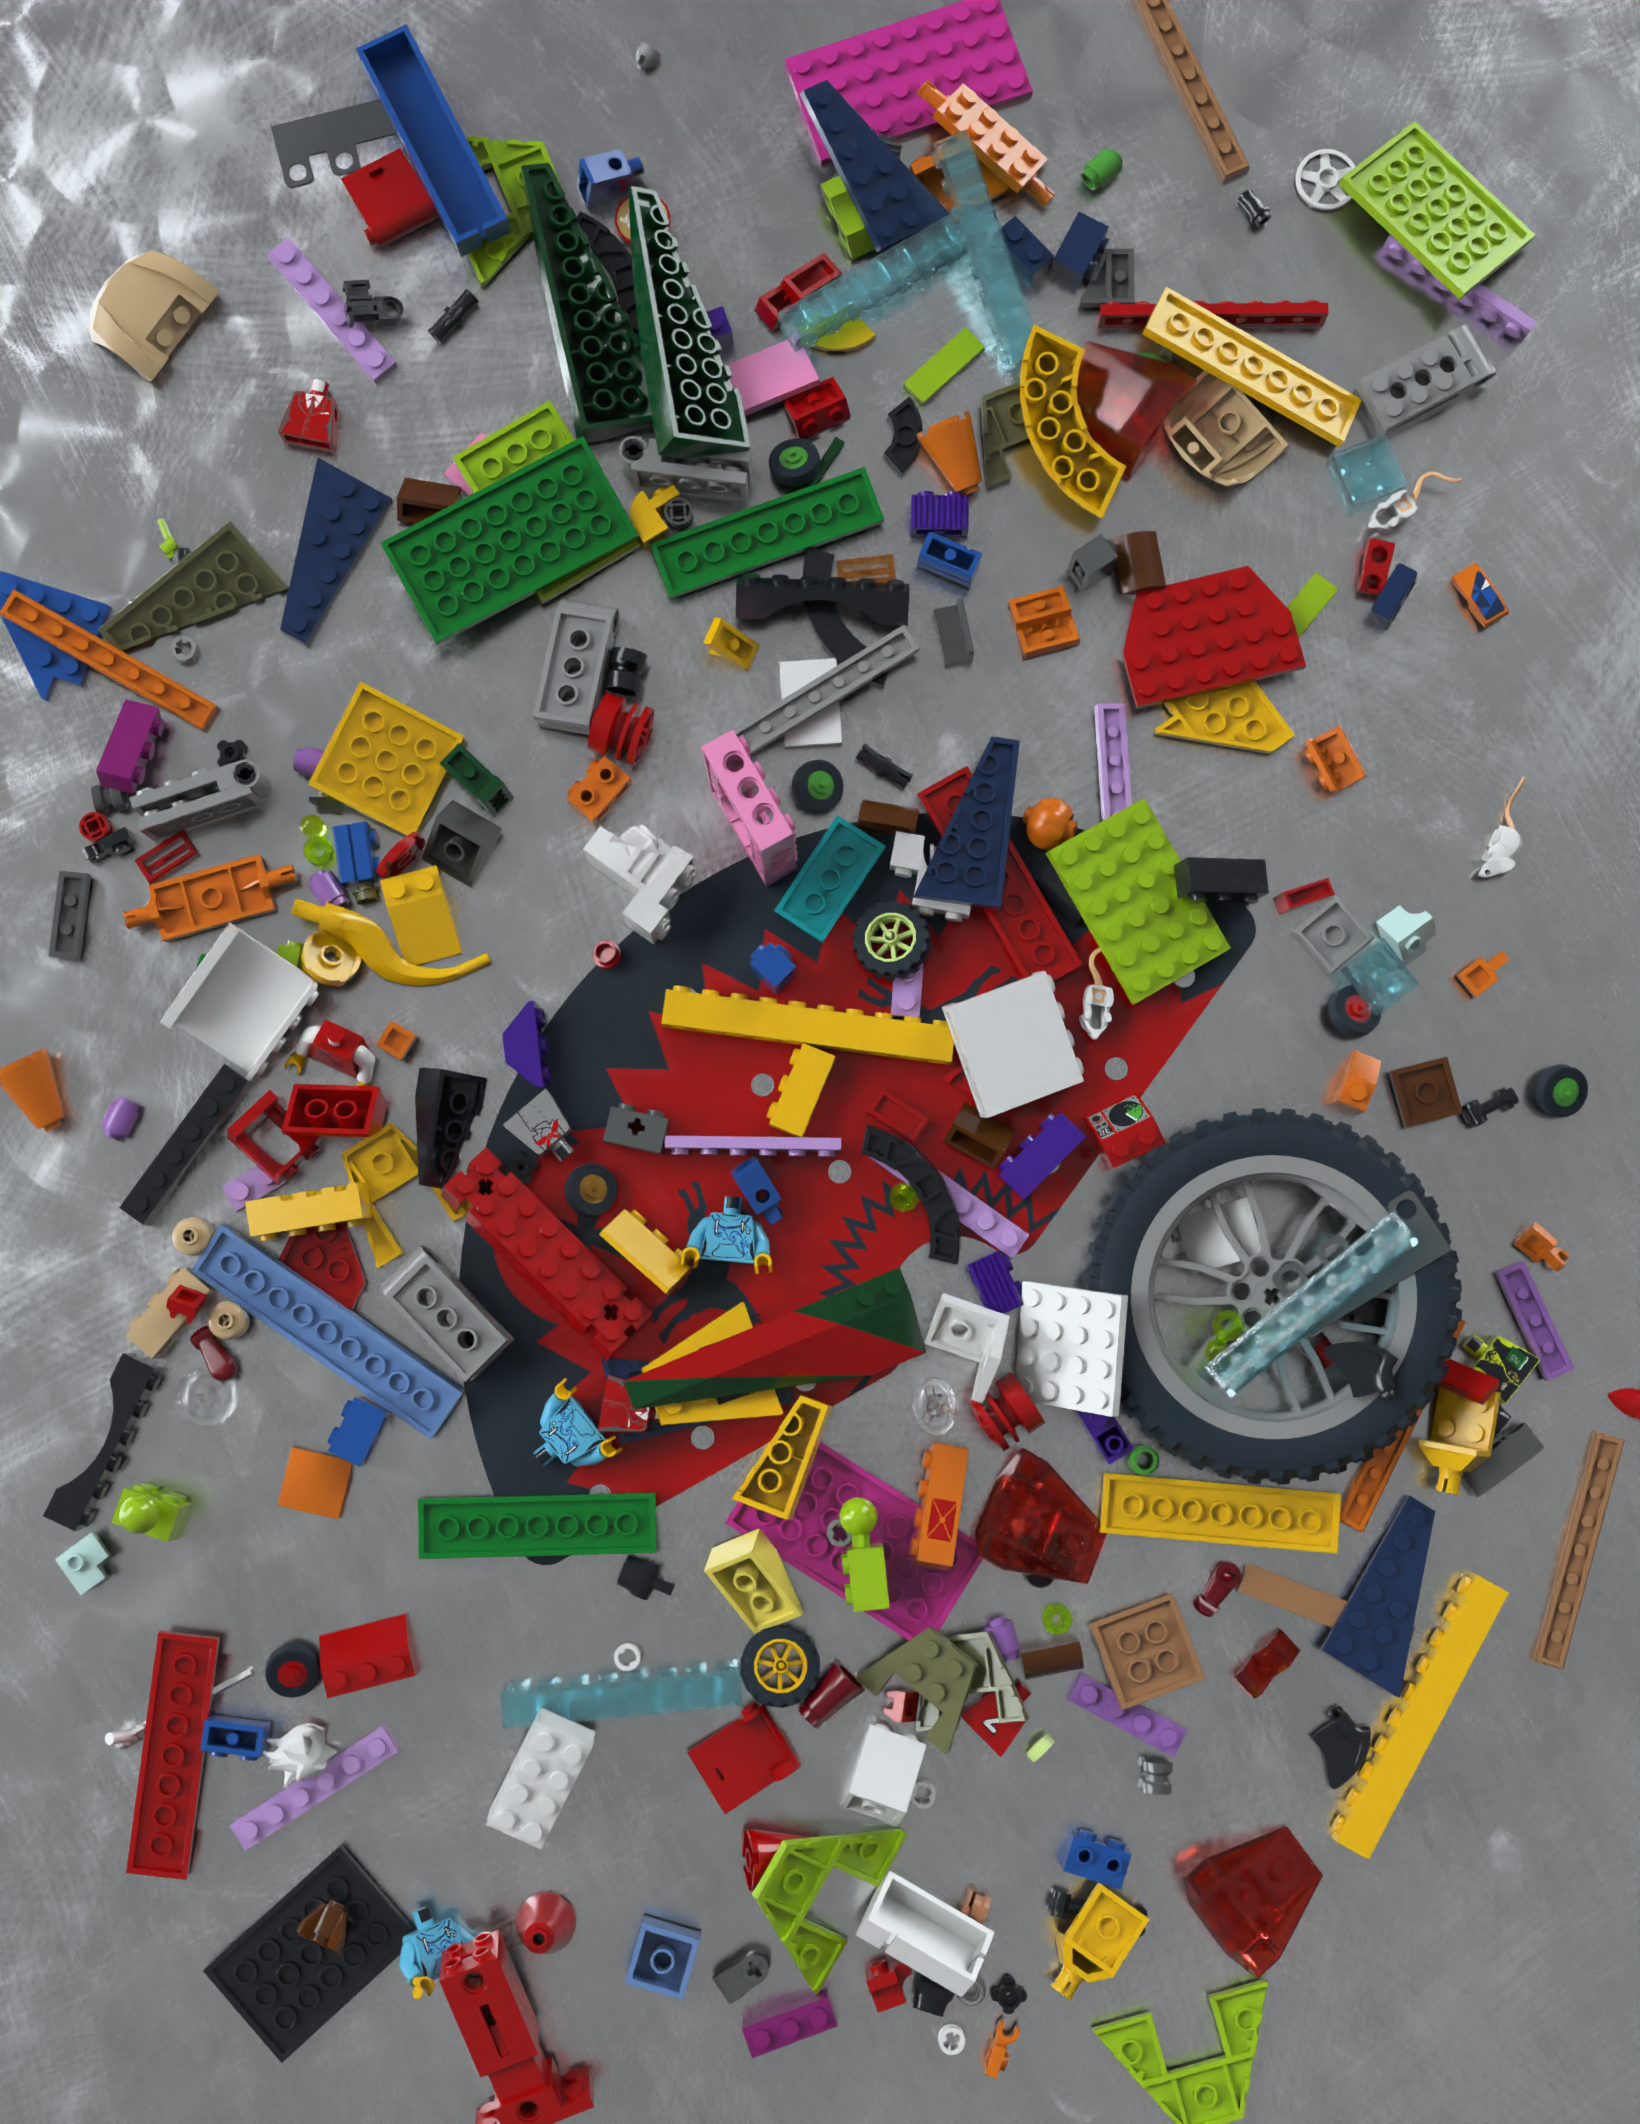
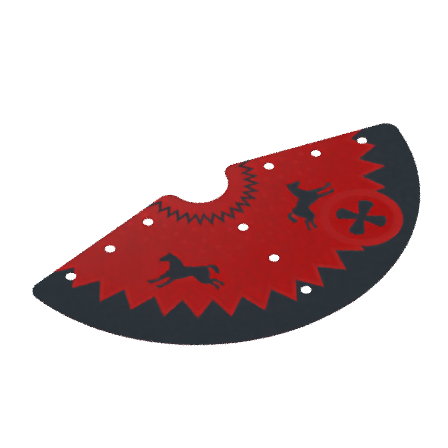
M919 813L916 835L925 836L923 853L928 866L930 844L938 847L942 838L928 814ZM1011 816L1009 838L1036 882L1051 864L1046 855L1050 850H1042L1034 846L1027 836L1026 823L1022 822L1023 817ZM858 822L851 823L858 828ZM1077 828L1073 837L1085 830ZM828 829L796 838L797 842H795L798 852L795 872L766 887L752 861L747 857L704 879L678 896V901L669 911L671 921L669 925L671 929L662 941L657 939L653 945L637 932H631L618 944L622 952L619 963L610 969H603L596 965L554 1014L543 1030L542 1037L546 1036L549 1053L544 1054L545 1064L550 1066L552 1082L548 1083V1091L553 1096L573 1130L564 1138L574 1150L568 1158L560 1162L551 1150L541 1157L504 1127L503 1124L542 1092L519 1073L516 1075L499 1110L486 1147L503 1163L500 1171L504 1175V1169L509 1166L512 1160L511 1154L514 1151H521L528 1158L535 1157L538 1160V1167L531 1174V1182L524 1185L627 1287L624 1295L630 1301L637 1297L653 1313L649 1320L632 1337L626 1332L624 1333L628 1338L623 1346L610 1357L614 1359L652 1362L741 1302H744L752 1326L756 1327L897 1269L912 1252L930 1242L928 1215L916 1192L868 1156L861 1154L865 1130L868 1124L883 1128L911 1143L933 1163L937 1170L1028 1233V1238L1017 1252V1254H1020L1030 1249L1036 1243L1100 1154L1083 1117L1135 1092L1141 1098L1253 943L1256 925L1250 911L1236 900L1226 904H1216L1215 900L1205 901L1206 906L1231 949L1194 970L1195 981L1189 987H1180L1175 982H1172L1134 1005L1131 1004L1103 953L1097 954L1094 959V965L1101 976L1103 986L1112 988L1114 1001L1110 1008L1111 1022L1107 1023L1106 1029L1100 1034L1098 1039L1093 1040L1086 1030L1081 1027L1079 1016L1083 1014L1085 988L1089 985H1094L1095 982L1089 968V958L1091 953L1099 948L1082 917L1073 925L1049 905L1083 963L1080 968L1054 982L1055 991L1053 994L1056 1002H1059L1064 1010L1065 1018L1062 1020L1066 1030H1069L1073 1036L1074 1046L1072 1048L1075 1057H1078L1082 1062L1084 1082L992 1116L1016 1130L995 1170L943 1142L964 1103L977 1109L972 1095L943 1080L946 1075L962 1064L955 1044L950 1065L817 1048L836 1057L803 1137L841 1138V1152H835V1157H818V1151H806V1156L803 1157L788 1156V1151H777V1156H759V1151L748 1150L747 1156L730 1155V1150H718V1155H701V1150H689V1155H672L671 1149H666L665 1144L662 1155L605 1143L603 1138L611 1106L618 1108L619 1103L636 1106L635 1112L647 1114V1109L665 1113L664 1118L670 1121L667 1136L795 1137L769 1125L771 1119L766 1116L772 1102L778 1103L782 1092L778 1091V1087L783 1075L789 1076L794 1066L789 1064L795 1047L801 1049L802 1045L663 1027L661 1021L666 989L673 990V986H685L699 994H702L703 989L718 991L719 996L731 998V993L748 995V1000L759 1001L760 997L777 999V1004L788 1005L789 1001L806 1003L805 1008L817 1009V1005H828L835 1007V1012L846 1013V1009L863 1010V1015L875 1017L876 1012L891 1014L893 981L886 980L885 977L879 979L864 969L853 949L852 942H854V938L852 935L853 930L857 928L856 922L859 917L863 918L864 912L870 907L871 909L877 907V903L884 902L886 904L890 903L891 900H895L899 904L905 902L912 907L918 875L912 874L911 878L897 876L894 874L895 871L889 870L895 841L894 835L862 830L885 845L886 848L822 944L774 913L775 908ZM971 906L969 918L962 919V922L946 920L945 915L934 913L933 917L922 916L931 932L932 948L931 952L927 954L928 959L923 965L920 1006L921 1023L933 1024V1020L946 1021L942 1009L943 1006L962 1002L1023 979L981 907ZM895 922L886 924L887 930L893 929ZM901 923L898 934L909 931L911 929L907 925ZM879 928L874 936L883 937L884 932ZM913 936L901 940V942L910 947ZM770 942L775 947L778 944L782 945L791 954V962L796 966V975L777 995L751 971L750 966L751 954L761 944L766 947ZM872 943L874 953L885 943ZM900 948L896 952L897 957L902 956L906 951ZM888 949L881 958L892 959L891 951ZM892 1017V1019L904 1021L903 1017ZM1119 1057L1126 1061L1128 1073L1123 1079L1113 1080L1107 1076L1105 1065L1109 1059ZM758 1074H768L774 1081V1089L767 1096H758L752 1091V1079ZM881 1088H884L931 1119L915 1144L866 1113ZM1061 1112L1086 1137L1060 1163L1058 1170L1049 1174L1022 1201L998 1177L1002 1172L999 1166L1009 1155L1015 1159L1023 1151L1019 1145L1030 1134L1036 1137L1043 1130L1039 1125L1051 1113L1056 1117ZM637 1121L636 1125L630 1124V1129L634 1131V1135H637L639 1131L645 1130L640 1121ZM753 1156L759 1161L782 1198L777 1204L785 1216L772 1225L769 1224L762 1212L758 1215L755 1213L729 1172ZM836 1160H843L851 1167V1176L844 1183H836L828 1175L829 1166ZM588 1163L606 1167L615 1177L618 1188L617 1198L613 1206L605 1213L592 1217L575 1212L567 1203L564 1194V1186L569 1174L575 1168ZM519 1165V1170H523L524 1166ZM480 1188V1194L484 1195L485 1192L487 1195L489 1194L488 1190ZM764 1189L756 1193L758 1199H763L767 1195ZM725 1196L741 1197V1215L753 1216L754 1221L761 1223L769 1239L773 1270L769 1273V1267L761 1265L758 1268L759 1274H757L754 1264L699 1259L697 1268H693L694 1260L691 1259L688 1265L692 1269L668 1295L599 1234L624 1209L629 1213L635 1209L647 1220L644 1224L651 1232L657 1229L669 1239L666 1245L673 1252L677 1248L683 1252L687 1247L690 1234L702 1218L709 1217L711 1212L723 1213ZM467 1222L465 1225L459 1281L515 1339L474 1381L464 1382L476 1443L494 1496L588 1494L593 1486L602 1484L607 1486L611 1493L656 1492L657 1507L771 1442L800 1396H806L834 1406L887 1376L898 1366L895 1365L874 1375L816 1383L815 1387L810 1391H801L796 1386H792L790 1388L794 1403L781 1405L783 1414L779 1416L729 1419L699 1425L709 1427L714 1433V1443L708 1449L701 1450L692 1444L691 1434L699 1426L621 1444L618 1433H604L607 1438L616 1436V1439L612 1440L611 1445L615 1450L622 1447L620 1453L613 1457H608L596 1465L575 1467L570 1462L564 1464L557 1456L544 1466L534 1454L539 1447L546 1443L539 1433L542 1429L540 1419L546 1402L555 1392L556 1385L564 1378H567V1381L564 1383L567 1390L571 1391L575 1386L577 1387L576 1392L572 1396H575L599 1426L607 1382L601 1356L590 1346L594 1338L587 1331L580 1336ZM960 1223L961 1237L981 1241L1000 1251ZM609 1312L608 1314L605 1313L604 1318L607 1320H610V1318L613 1319L614 1317ZM468 1332L466 1342L470 1347L474 1344V1336L471 1332ZM571 1555L525 1557L539 1565H552Z

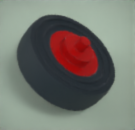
M1349 985L1341 988L1331 998L1329 1016L1333 1025L1341 1033L1349 1037L1359 1038L1368 1035L1377 1027L1381 1019V1009L1376 997L1369 990L1358 985Z
M286 1644L277 1648L269 1656L265 1668V1677L269 1687L278 1695L290 1698L303 1696L310 1692L317 1684L320 1676V1663L316 1654L310 1648L301 1644Z

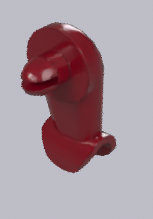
M209 1326L201 1327L191 1336V1343L196 1349L200 1350L214 1379L221 1382L230 1380L236 1372L237 1365L235 1360L230 1357L216 1339L217 1337L210 1331Z
M1224 1562L1216 1567L1203 1593L1199 1594L1193 1601L1194 1608L1200 1614L1212 1617L1220 1610L1218 1606L1240 1583L1241 1572L1236 1564Z

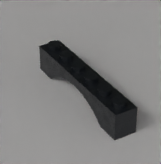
M747 573L743 577L737 578L735 618L764 620L774 612L791 604L810 600H827L852 606L867 614L879 625L908 626L909 584H904V581L897 579L888 580L887 583H877L874 579L861 578L858 579V582L846 581L843 577L818 580L815 576H802L800 579H789L787 575L777 574L773 575L772 578H761L759 574Z
M224 1064L119 1208L142 1225L152 1226L169 1203L179 1181L196 1155L219 1126L239 1107L255 1083L247 1080L245 1076L234 1068Z
M122 1353L109 1380L113 1396V1414L106 1441L95 1460L83 1473L55 1490L43 1515L44 1517L73 1531L82 1530L84 1526L88 1527L95 1516L93 1508L97 1499L101 1500L104 1497L109 1486L106 1481L110 1473H114L121 1463L122 1457L119 1454L123 1446H127L134 1436L135 1430L132 1429L137 1418L141 1419L148 1407V1403L145 1401L150 1391L154 1392L159 1385L161 1376L158 1374L161 1367L131 1353Z

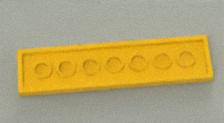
M1165 287L1142 335L1338 447L1345 441L1362 401L1359 397L1168 287Z
M1104 1472L1099 1532L1337 1554L1341 1494Z

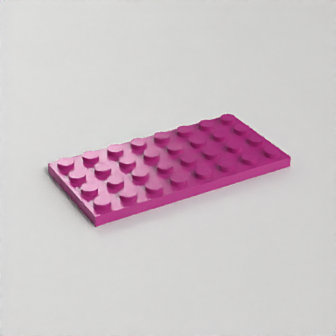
M963 0L785 59L787 72L821 165L833 161L808 113L800 93L825 80L832 84L878 136H892L896 138L895 141L941 126L932 118L935 109L916 94L928 79L945 96H951L964 83L992 109L1030 97L1033 94V89L1000 0Z
M820 1442L793 1519L786 1520L737 1502L725 1521L727 1525L743 1535L760 1528L776 1548L782 1560L846 1600L844 1584H850L849 1574L843 1575L841 1554L847 1553L846 1546H852V1540L845 1546L831 1544L827 1537V1527L833 1520L839 1519L840 1510L849 1499L862 1497L869 1500L875 1506L878 1514L876 1526L869 1533L870 1544H883L890 1608L864 1612L907 1640L912 1639L931 1625L936 1630H940L989 1548L958 1529L952 1568L944 1571L912 1565L913 1556H909L911 1539L916 1538L918 1528L913 1526L916 1508L920 1509L921 1505ZM838 1524L832 1528L835 1532L833 1536L835 1540L839 1541L840 1537L842 1540L847 1538L848 1535H846L841 1524L840 1528Z

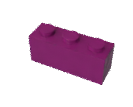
M125 699L96 769L101 786L134 794L138 784L143 783L146 763L148 760H152L155 752L154 743L157 736H161L164 730L165 722L161 718L159 707Z
M828 1988L819 1991L818 1994H810L744 2019L742 2031L751 2057L755 2058L837 2027L838 2016Z

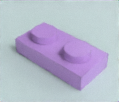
M923 963L919 966L920 970L915 974L912 972L905 979H900L899 977L893 981L892 1017L904 1018V1016L920 1018Z
M256 1166L221 1187L235 1212H239L246 1208L245 1201L262 1199L289 1182L284 1179L277 1185Z

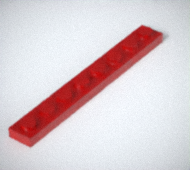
M1258 300L1248 303L1222 301L1213 304H1207L1204 301H1194L1197 305L1234 326H1323L1329 314L1328 303H1320L1317 300H1308L1304 303H1291L1288 300H1281L1276 303H1263ZM1116 301L1101 304L1098 314V327H1146L1156 304H1150L1146 301H1139L1134 304H1121Z

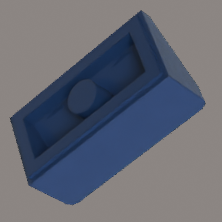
M1401 563L1397 564L1371 608L1372 614L1385 629L1390 628L1417 580V571Z

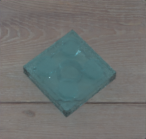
M1386 434L1335 452L1331 456L1352 509L1403 490L1407 486Z
M1384 938L1341 969L1342 973L1376 1016L1419 985Z

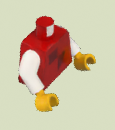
M325 1020L322 1026H310L303 1031L295 1047L296 1052H292L285 1063V1069L288 1068L290 1063L295 1064L298 1067L296 1074H299L307 1062L306 1056L308 1055V1057L356 1078L359 1081L356 1086H370L368 1083L372 1080L375 1057L370 1052L361 1035Z

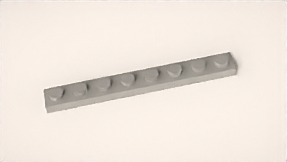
M902 625L734 729L737 737L743 735L751 751L749 753L752 755L916 654L920 648L906 626Z

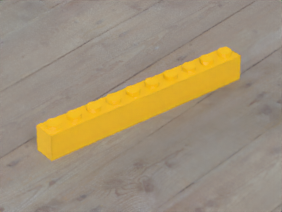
M673 986V990L666 989L661 1024L666 1028L795 1045L805 1043L817 1048L950 1065L952 1062L954 1041L947 1021L933 1020V1024L921 1023V1018L904 1016L903 1021L892 1019V1014L876 1012L875 1017L863 1015L864 1011L858 1009H846V1013L835 1012V1007L828 1005H817V1009L805 1008L806 1003L789 1001L788 1005L777 1004V999L760 997L759 1001L748 1000V995L731 993V998L719 996L718 991L703 989L702 994L690 992L691 988L685 986Z
M1470 1572L1468 1577L1464 1576L1457 1588L1459 1594L1455 1602H1451L1445 1609L1443 1614L1445 1621L1441 1629H1436L1430 1638L1429 1644L1431 1648L1426 1656L1423 1655L1419 1659L1415 1668L1417 1674L1413 1682L1409 1681L1402 1691L1401 1697L1404 1698L1398 1709L1395 1708L1391 1712L1387 1721L1389 1727L1385 1735H1380L1374 1744L1373 1751H1375L1373 1758L1370 1762L1367 1761L1363 1765L1359 1774L1361 1780L1357 1788H1352L1346 1797L1345 1804L1347 1807L1342 1816L1338 1815L1332 1824L1331 1831L1333 1833L1331 1837L1339 1844L1368 1860L1509 1592Z

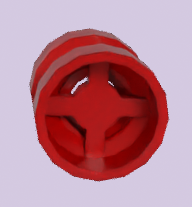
M98 812L87 813L79 823L80 833L93 844L100 842L99 839L115 832L113 823Z

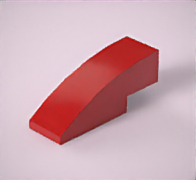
M822 253L785 276L779 286L761 296L754 311L774 331L819 297L841 277L842 272L825 253Z

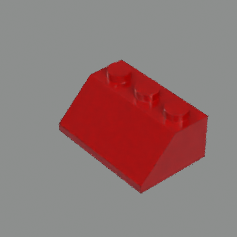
M294 1084L281 1132L283 1135L369 1138L381 1131L387 1108L380 1086Z
M407 1613L319 1636L320 1669L327 1699L413 1677L420 1672Z

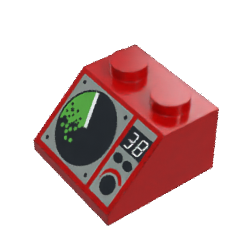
M1136 1092L1083 1117L1109 1170L1151 1151L1154 1147L1157 1148L1166 1143L1154 1117Z

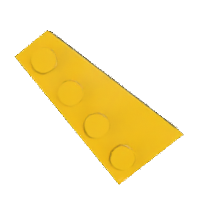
M356 1182L347 1184V1186L322 1188L319 1191H304L288 1196L280 1195L245 1201L250 1237L259 1236L260 1241L278 1239L277 1233L287 1231L289 1237L307 1234L306 1228L318 1227V1232L335 1230V1224L347 1222V1227L365 1225L364 1219L372 1218L367 1183Z
M800 1396L732 1499L786 1520L793 1519L833 1406L806 1396Z

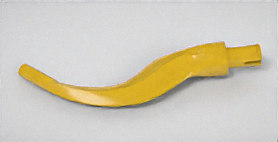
M297 898L292 908L291 915L319 923V930L344 938L375 973L399 984L412 986L441 984L458 979L492 963L489 954L484 953L451 968L416 966L408 963L396 953L383 930L374 921L355 911L328 902L323 907Z

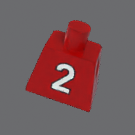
M1020 1681L1015 1684L1020 1698L1024 1702L1032 1693ZM995 1691L984 1692L963 1707L960 1716L1000 1757L1005 1753L1026 1722L999 1723Z

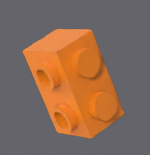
M606 756L600 761L598 759L594 760L586 771L588 775L582 782L576 781L567 792L569 795L567 797L569 805L594 826L599 823L633 784L631 778Z

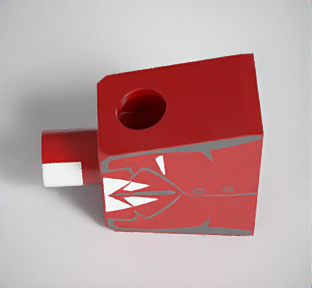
M313 379L310 393L294 392L278 430L284 442L336 452L339 407L334 398L327 396L329 388L327 382Z
M608 1375L598 1431L604 1433H648L651 1421L659 1422L655 1407L634 1410L623 1384L625 1380Z

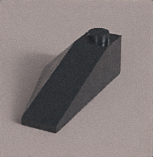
M419 1068L415 1093L419 1185L443 1189V1186L450 1181L460 1159L458 1153L463 1141L468 1140L472 1132L469 1130L475 1116H479L483 1107L487 1078L445 1069Z

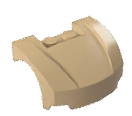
M153 250L147 251L123 263L103 284L91 309L89 325L91 339L93 343L103 345L125 360L144 379L152 381L168 361V356L198 316L204 313L219 293V290L193 269L172 256Z
M1205 370L1180 393L1171 398L1165 397L1163 400L1161 413L1165 430L1181 457L1203 477L1230 488L1249 481L1290 448L1289 444L1242 391Z

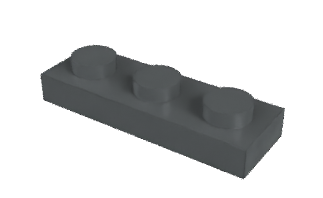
M59 871L48 954L51 958L80 961L91 875L88 873Z

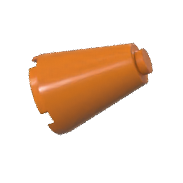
M969 411L964 412V418L961 420L958 415H955L928 427L929 431L926 436H923L922 431L916 434L919 442L954 491H962L964 496L979 490L978 484L982 482L972 419Z
M46 1047L0 1068V1086L36 1129L43 1127L44 1131L47 1132L61 1125L59 1119L64 1117Z

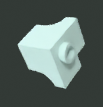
M1399 905L1376 922L1380 938L1391 948L1397 960L1404 967L1427 950L1425 942L1437 934L1434 919L1426 910L1419 914H1411Z
M94 1531L57 1557L55 1561L80 1596H82L108 1577L103 1564L112 1555Z

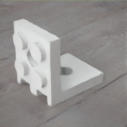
M942 1293L926 1333L924 1344L979 1362L971 1400L983 1403L1002 1358L1010 1316ZM961 1324L966 1326L968 1330L958 1331L954 1326Z

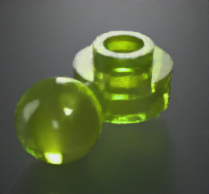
M313 814L306 815L300 822L302 833L309 837L304 844L303 854L311 865L317 867L325 866L330 863L334 856L333 846L327 838L320 836L323 830L321 818ZM318 849H324L322 856H315V852Z
M1222 1310L1213 1318L1212 1328L1216 1338L1208 1342L1204 1349L1205 1357L1212 1363L1219 1364L1224 1362L1229 1353L1226 1345L1227 1341L1235 1340L1242 1333L1243 1323L1241 1317L1232 1310ZM1226 1319L1233 1322V1326L1229 1330H1225L1221 1326L1222 1322Z

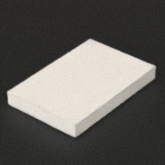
M836 658L779 662L781 699H784L836 667ZM839 701L784 734L785 748L842 745Z

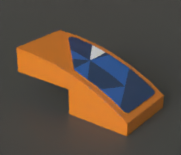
M1476 562L1452 576V584L1467 600L1469 611L1484 628L1509 614V609L1497 589Z

